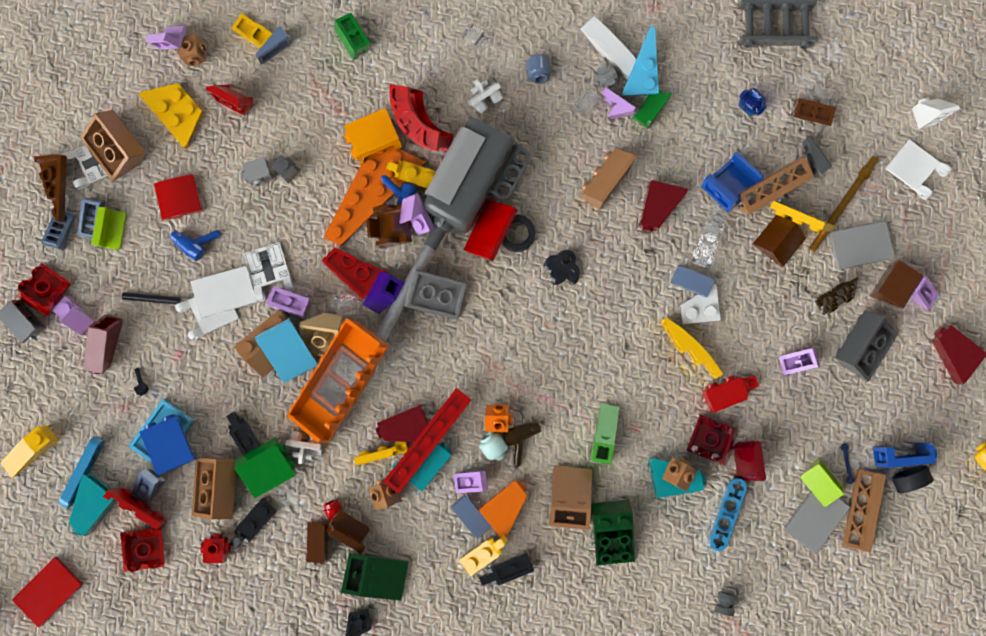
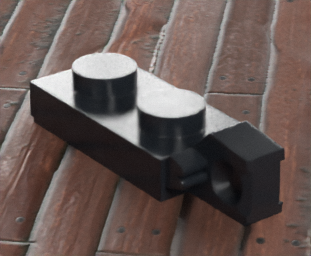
M235 412L226 416L231 424L228 426L229 433L242 455L261 446L244 418L239 419Z
M262 498L236 527L234 533L237 536L230 544L236 549L243 541L247 544L253 540L278 510Z
M527 552L491 566V568L487 569L488 573L480 576L479 580L482 586L491 582L493 586H499L529 574L534 569Z

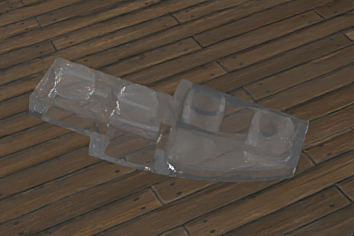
M714 199L703 222L691 262L708 269L712 265L720 236L724 231L729 215Z

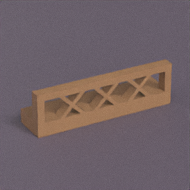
M802 156L739 193L738 195L743 203L739 206L741 212L750 215L812 179L814 175L806 157ZM802 163L804 169L795 173L796 167ZM785 173L789 175L788 178L779 182L780 176ZM765 184H773L772 187L762 192ZM751 192L757 194L755 197L747 201L746 195L750 194Z
M857 469L842 541L843 546L871 553L886 475ZM862 474L871 476L870 484L865 488L860 482ZM864 493L867 500L860 507L856 501L857 496ZM860 512L863 520L862 523L856 526L853 522V515ZM854 531L859 536L858 545L848 543L849 535Z

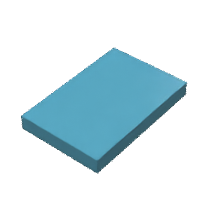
M290 318L255 336L256 342L283 383L318 365Z
M162 399L140 431L145 430V425L153 422L159 424L163 422L162 418L174 414V416H181L182 420H180V423L186 435L195 420L167 400ZM138 432L128 447L152 463L142 437Z

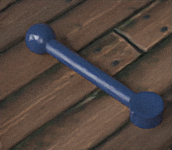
M842 444L840 449L844 452L848 476L846 481L848 484H853L854 478L851 475L847 452L849 445Z

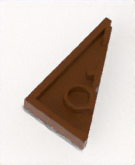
M34 156V161L39 163L41 168L39 175L43 181L47 199H50L54 206L51 210L53 217H55L56 222H65L67 156Z

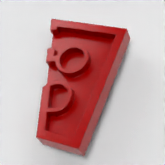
M335 247L321 260V263L362 301L367 297L379 272L389 274V272L374 267V265L365 263Z

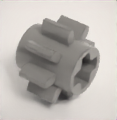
M606 64L597 68V74L594 76L600 88L605 86L608 89L615 86V80L618 79L615 69L612 66L607 68Z

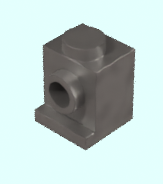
M282 155L270 165L287 183L301 171L289 157L284 158Z

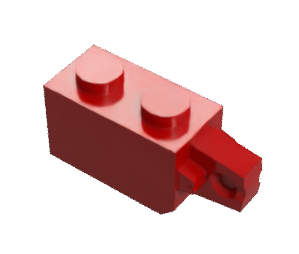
M732 375L724 378V383L717 385V382L707 385L706 390L702 391L710 413H715L747 400L748 392L757 388L759 384L755 375L745 378H735Z

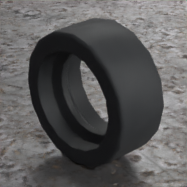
M518 214L515 215L512 224L518 222L525 225L528 229V238L524 243L516 245L508 241L505 236L502 244L506 249L513 252H522L528 249L535 237V227L532 221L526 216Z
M927 465L906 469L892 477L898 493L915 491L934 481Z

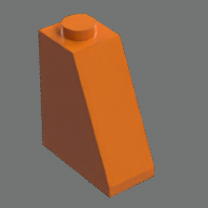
M514 479L478 509L499 537L504 535L507 538L527 497L525 491L528 489L521 480L517 483Z

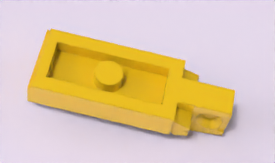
M400 160L398 165L388 162L386 170L395 172L394 177L399 180L424 188H428L436 172Z
M396 442L392 448H388V445L377 448V452L370 453L369 450L359 452V457H355L354 461L356 465H362L407 452L408 445L407 442Z
M504 535L496 541L493 538H488L464 555L459 561L469 575L472 576L499 557L503 552L501 548L509 541Z

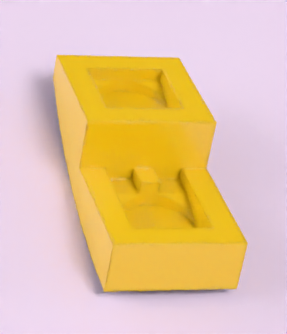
M243 13L240 14L231 27V30L259 48L273 34Z

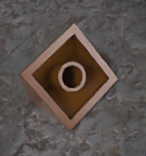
M775 215L753 242V245L783 268L805 241L806 237L797 223Z
M897 260L888 266L870 296L903 309L924 276L902 261Z

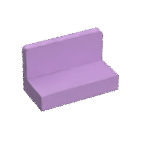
M165 27L164 32L161 34L147 35L145 42L161 50L179 49L186 27Z
M273 286L266 303L267 306L304 318L307 308L312 305L310 298Z

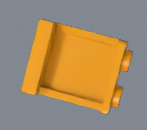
M386 108L344 125L346 133L343 134L347 144L351 143L353 148L350 149L354 160L358 159L360 164L364 163V157L394 145L395 150L402 148Z

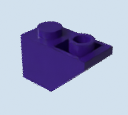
M380 271L362 305L380 314L396 300L404 282Z

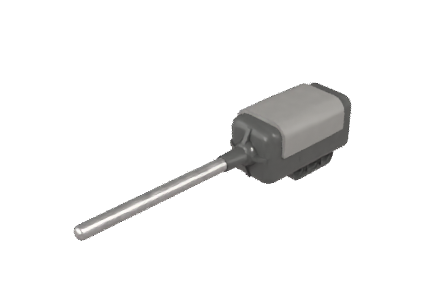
M469 117L465 127H460L424 193L426 198L424 207L435 228L429 232L424 242V247L376 334L382 340L386 341L404 308L403 305L413 269L424 271L434 250L436 251L446 233L469 232L489 196L502 202L509 200L529 164L530 152L518 145L509 135L474 117ZM523 154L527 160L519 162L516 156ZM515 171L518 176L515 179H511L507 176V173ZM501 187H505L509 193L502 196L498 190Z

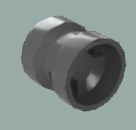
M718 591L717 598L719 603L715 605L714 611L723 615L734 616L735 609L733 606L737 603L738 596Z

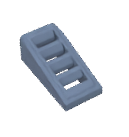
M281 26L274 31L255 54L261 64L291 44L289 37Z
M82 198L77 236L93 237L98 206L105 207L104 200ZM90 205H95L96 209L89 207ZM88 212L95 213V217L89 216ZM86 220L94 221V224L86 223ZM85 227L92 228L93 232L85 231L84 229Z
M65 212V217L68 218L65 222H56L55 217H52L41 244L64 250L75 214ZM57 223L63 224L64 227H57ZM55 230L60 231L61 234H54ZM53 237L58 238L57 242L52 241Z

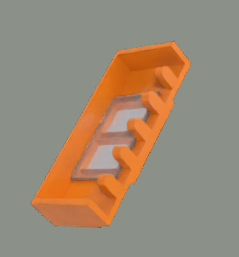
M347 318L341 324L335 338L331 340L326 353L320 358L318 366L310 374V379L301 389L297 400L291 405L287 417L318 443L329 444L373 376L377 365L390 345L359 321Z

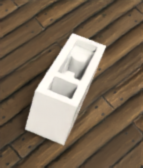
M930 98L921 99L912 108L918 129L937 125L960 109L959 105L938 98L932 100Z

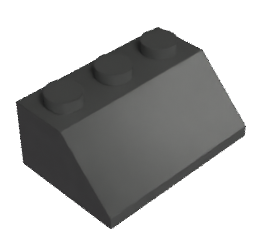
M865 310L858 318L853 330L848 334L843 346L837 351L835 359L844 368L869 382L898 336V333L885 317Z

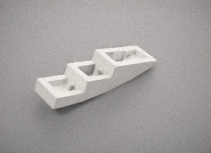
M593 16L580 30L602 57H606L617 72L620 71L628 80L636 58L600 20Z

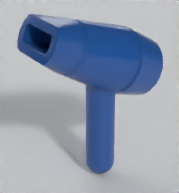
M387 175L381 176V181L398 196L397 205L402 204L404 198L417 193V187L412 183H403L400 189Z
M177 230L170 234L174 244L195 261L200 260L205 254L206 249L202 246L203 244L221 236L219 230H215L195 240Z

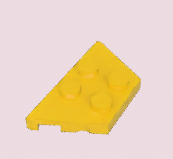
M179 83L140 92L139 96L179 143L187 149L192 134H195L197 124L204 112Z

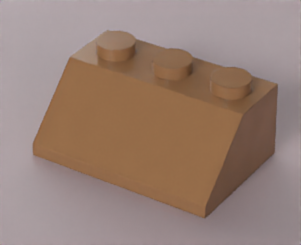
M113 110L95 113L80 136V139L112 181L117 180L138 166L146 155Z
M617 148L613 152L609 151L603 159L605 161L603 166H598L593 172L592 176L594 178L592 181H587L581 188L583 192L581 198L600 210L631 168L636 156Z
M281 310L275 312L234 346L242 358L261 377L267 375L274 367L256 342L255 336L287 320V315Z
M198 457L199 459L195 462L192 516L212 520L233 519L237 473L234 469V459Z

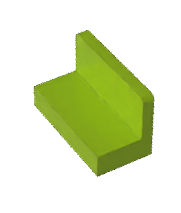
M98 206L91 244L98 247L120 250L127 214Z
M820 458L813 462L812 468L801 474L800 478L824 507L844 495V487Z

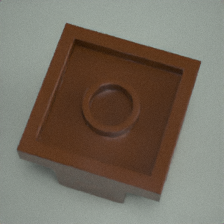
M384 204L373 207V212H377V219L369 218L366 220L368 238L379 239V241H376V246H379V248L385 249L412 242L410 221L399 223L402 204Z

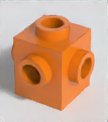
M486 405L485 432H508L509 425H513V413H509V405Z

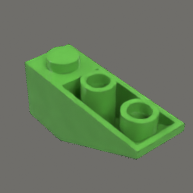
M600 403L590 461L611 465L620 407Z

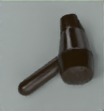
M537 421L514 426L508 432H503L506 444L508 446L515 445L513 465L517 468L521 466L523 441L541 432Z

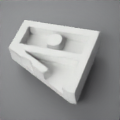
M716 284L712 285L706 298L697 294L679 306L681 325L721 320Z

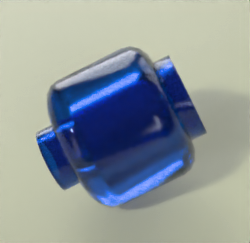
M756 88L745 89L739 95V108L748 116H759L767 108L766 97Z

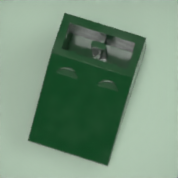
M619 500L591 503L596 566L635 562L633 511L630 501Z
M352 550L348 554L341 593L401 601L409 561L363 552L359 553Z

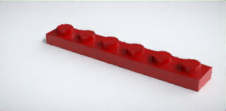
M456 388L383 482L399 494L472 399Z

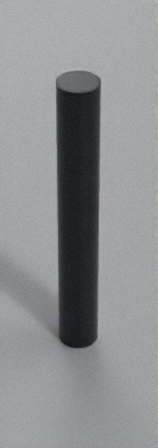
M122 293V300L175 305L181 303L180 297Z

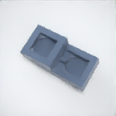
M677 266L670 283L706 298L715 279L688 268Z
M466 494L451 506L452 510L477 539L491 528V525Z

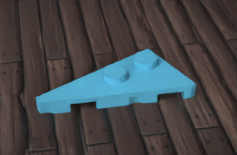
M650 27L622 92V97L659 94L655 27Z

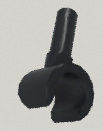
M136 368L134 370L139 385L134 387V391L137 395L143 396L148 392L149 388L143 382L139 368Z

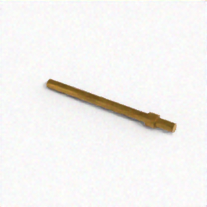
M872 156L865 167L860 169L858 172L859 176L826 223H836L862 183L872 174L871 170L879 160L877 157ZM821 230L809 249L816 252L829 232Z

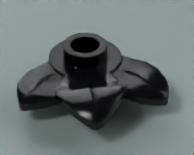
M563 250L558 255L549 256L543 265L544 268L551 270L550 278L553 285L561 284L566 279L576 284L579 279L580 269L576 265V255L571 250ZM565 256L570 257V262L565 263L563 258Z

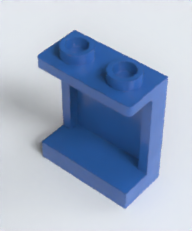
M736 152L723 167L713 175L710 173L704 179L701 188L729 213L741 202L738 194L763 180L764 176L744 156Z
M171 414L162 418L163 422L159 424L153 422L145 425V430L139 432L157 475L167 473L199 459L197 453L192 452L180 420H182L181 416Z
M916 442L915 454L895 456L894 447L877 446L873 447L875 466L886 468L936 463L937 450L933 443Z

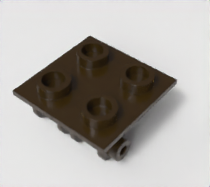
M857 277L850 282H842L835 288H832V292L827 291V293L817 298L818 300L815 301L819 308L823 307L822 315L828 312L832 313L842 303H848L854 299L858 282Z

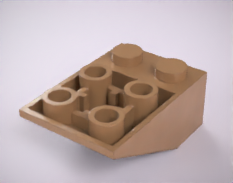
M554 466L549 515L550 526L590 529L592 469Z

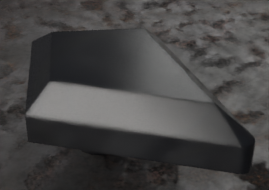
M369 609L349 612L345 636H360L372 629Z

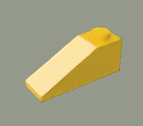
M37 426L13 448L1 464L9 475L14 478L56 444L59 439L48 426Z

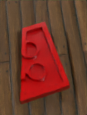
M125 487L107 490L103 497L110 500V498L117 500L120 508L135 511L134 515L138 519L155 529L163 528L167 523L161 512L150 509L147 502L132 496L133 492Z

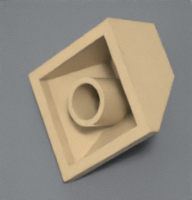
M322 313L300 322V336L313 356L322 357L326 353L331 340L335 338L340 330L343 316Z

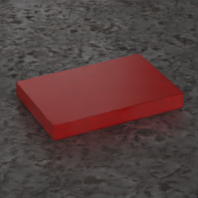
M487 200L463 250L469 254L494 261L518 210L512 206Z
M54 557L12 601L39 628L83 583L58 557Z

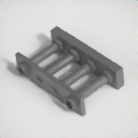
M739 0L738 9L745 11L746 35L741 36L738 45H744L745 48L755 46H800L803 49L810 48L818 40V36H809V11L816 6L817 0ZM754 10H762L764 12V36H753ZM773 10H781L783 12V36H772ZM799 10L801 12L802 36H791L790 11Z

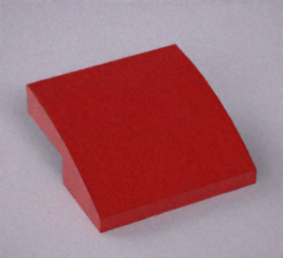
M193 174L153 184L162 221L181 218L182 215L200 213L202 211Z

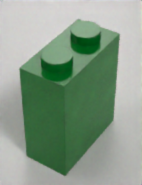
M276 437L234 460V469L254 499L296 476V462L292 457L289 458L287 456L285 445L283 442L279 443Z

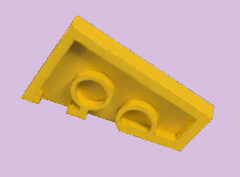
M773 201L770 208L776 210L775 214L784 218L786 215L793 217L792 221L800 225L807 223L810 225L809 229L818 233L821 230L833 232L836 226L831 223L822 222L817 217L804 214L800 210L777 201Z

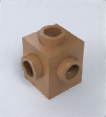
M195 33L184 36L181 47L178 50L180 60L184 61L189 67L206 62L207 49L204 42Z
M672 458L666 467L662 479L687 492L697 470L691 467V462L683 458L680 461Z
M386 478L376 481V486L368 488L375 510L402 502L400 494L383 482Z

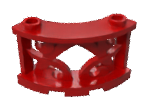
M390 84L391 109L394 111L397 119L396 122L404 134L424 148L447 152L454 135L443 131L432 122L425 109L424 92L411 87Z

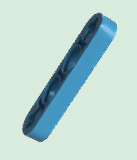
M96 436L91 438L60 497L59 505L67 509L72 507L76 499L81 477L84 474L90 473L103 448L104 440Z
M733 478L727 485L708 540L709 546L715 551H723L728 545L747 490V485L742 479ZM738 481L742 489L737 490L735 495L739 496V499L729 496V493L734 494L735 488L733 484H737ZM728 500H734L736 503V507L732 511L726 508ZM723 518L729 520L730 524L727 529H722L719 525L720 520ZM719 530L723 533H726V536L721 534L720 540L723 543L722 545H718L716 547V544L713 542V540L719 538L720 534L716 533V531Z

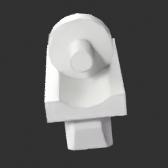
M476 79L473 81L475 87L470 91L473 95L478 91L479 93L468 100L467 103L469 106H473L478 113H482L488 109L483 99L489 96L493 104L503 99L499 90L501 86L497 82L484 89L488 85L487 80L480 83Z
M292 431L289 440L285 442L287 451L293 452L292 458H298L299 464H304L305 459L312 460V454L322 455L321 443L315 441L311 436H309L308 442H302L303 434L300 432Z

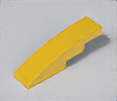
M667 317L661 320L662 325L680 354L688 351L696 366L704 363L713 379L723 375L713 358L698 341Z

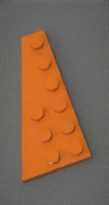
M394 146L365 157L364 163L361 164L324 238L342 247L366 220L372 217L375 213L373 212V207L386 204L395 195L381 181L382 175H387L399 188H401L403 183H406L394 177L395 172L386 170L388 162L398 165L400 160L422 167L426 162L401 149L395 150Z

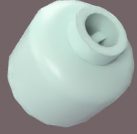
M488 432L481 437L479 447L488 460L496 459V461H499L506 456L505 452L508 449V445L500 433Z

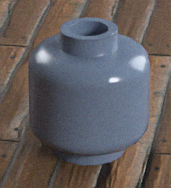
M535 54L526 62L527 76L532 82L541 84L546 82L551 76V66L546 56Z

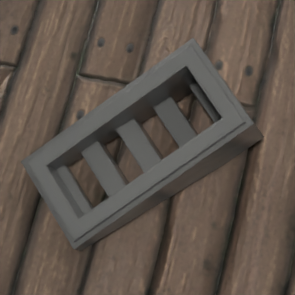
M811 136L807 137L802 144L812 173L817 178L830 169L832 165Z

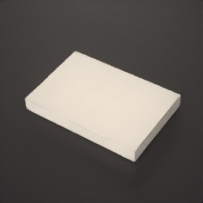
M247 266L190 281L201 319L258 303Z

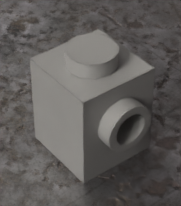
M265 157L242 164L244 168L241 171L245 182L248 181L252 186H262L266 183L265 181L273 179L269 163Z

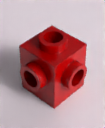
M213 533L210 534V537L204 538L200 548L201 553H203V563H224L227 561V554H230L231 550L228 537H222L223 534Z

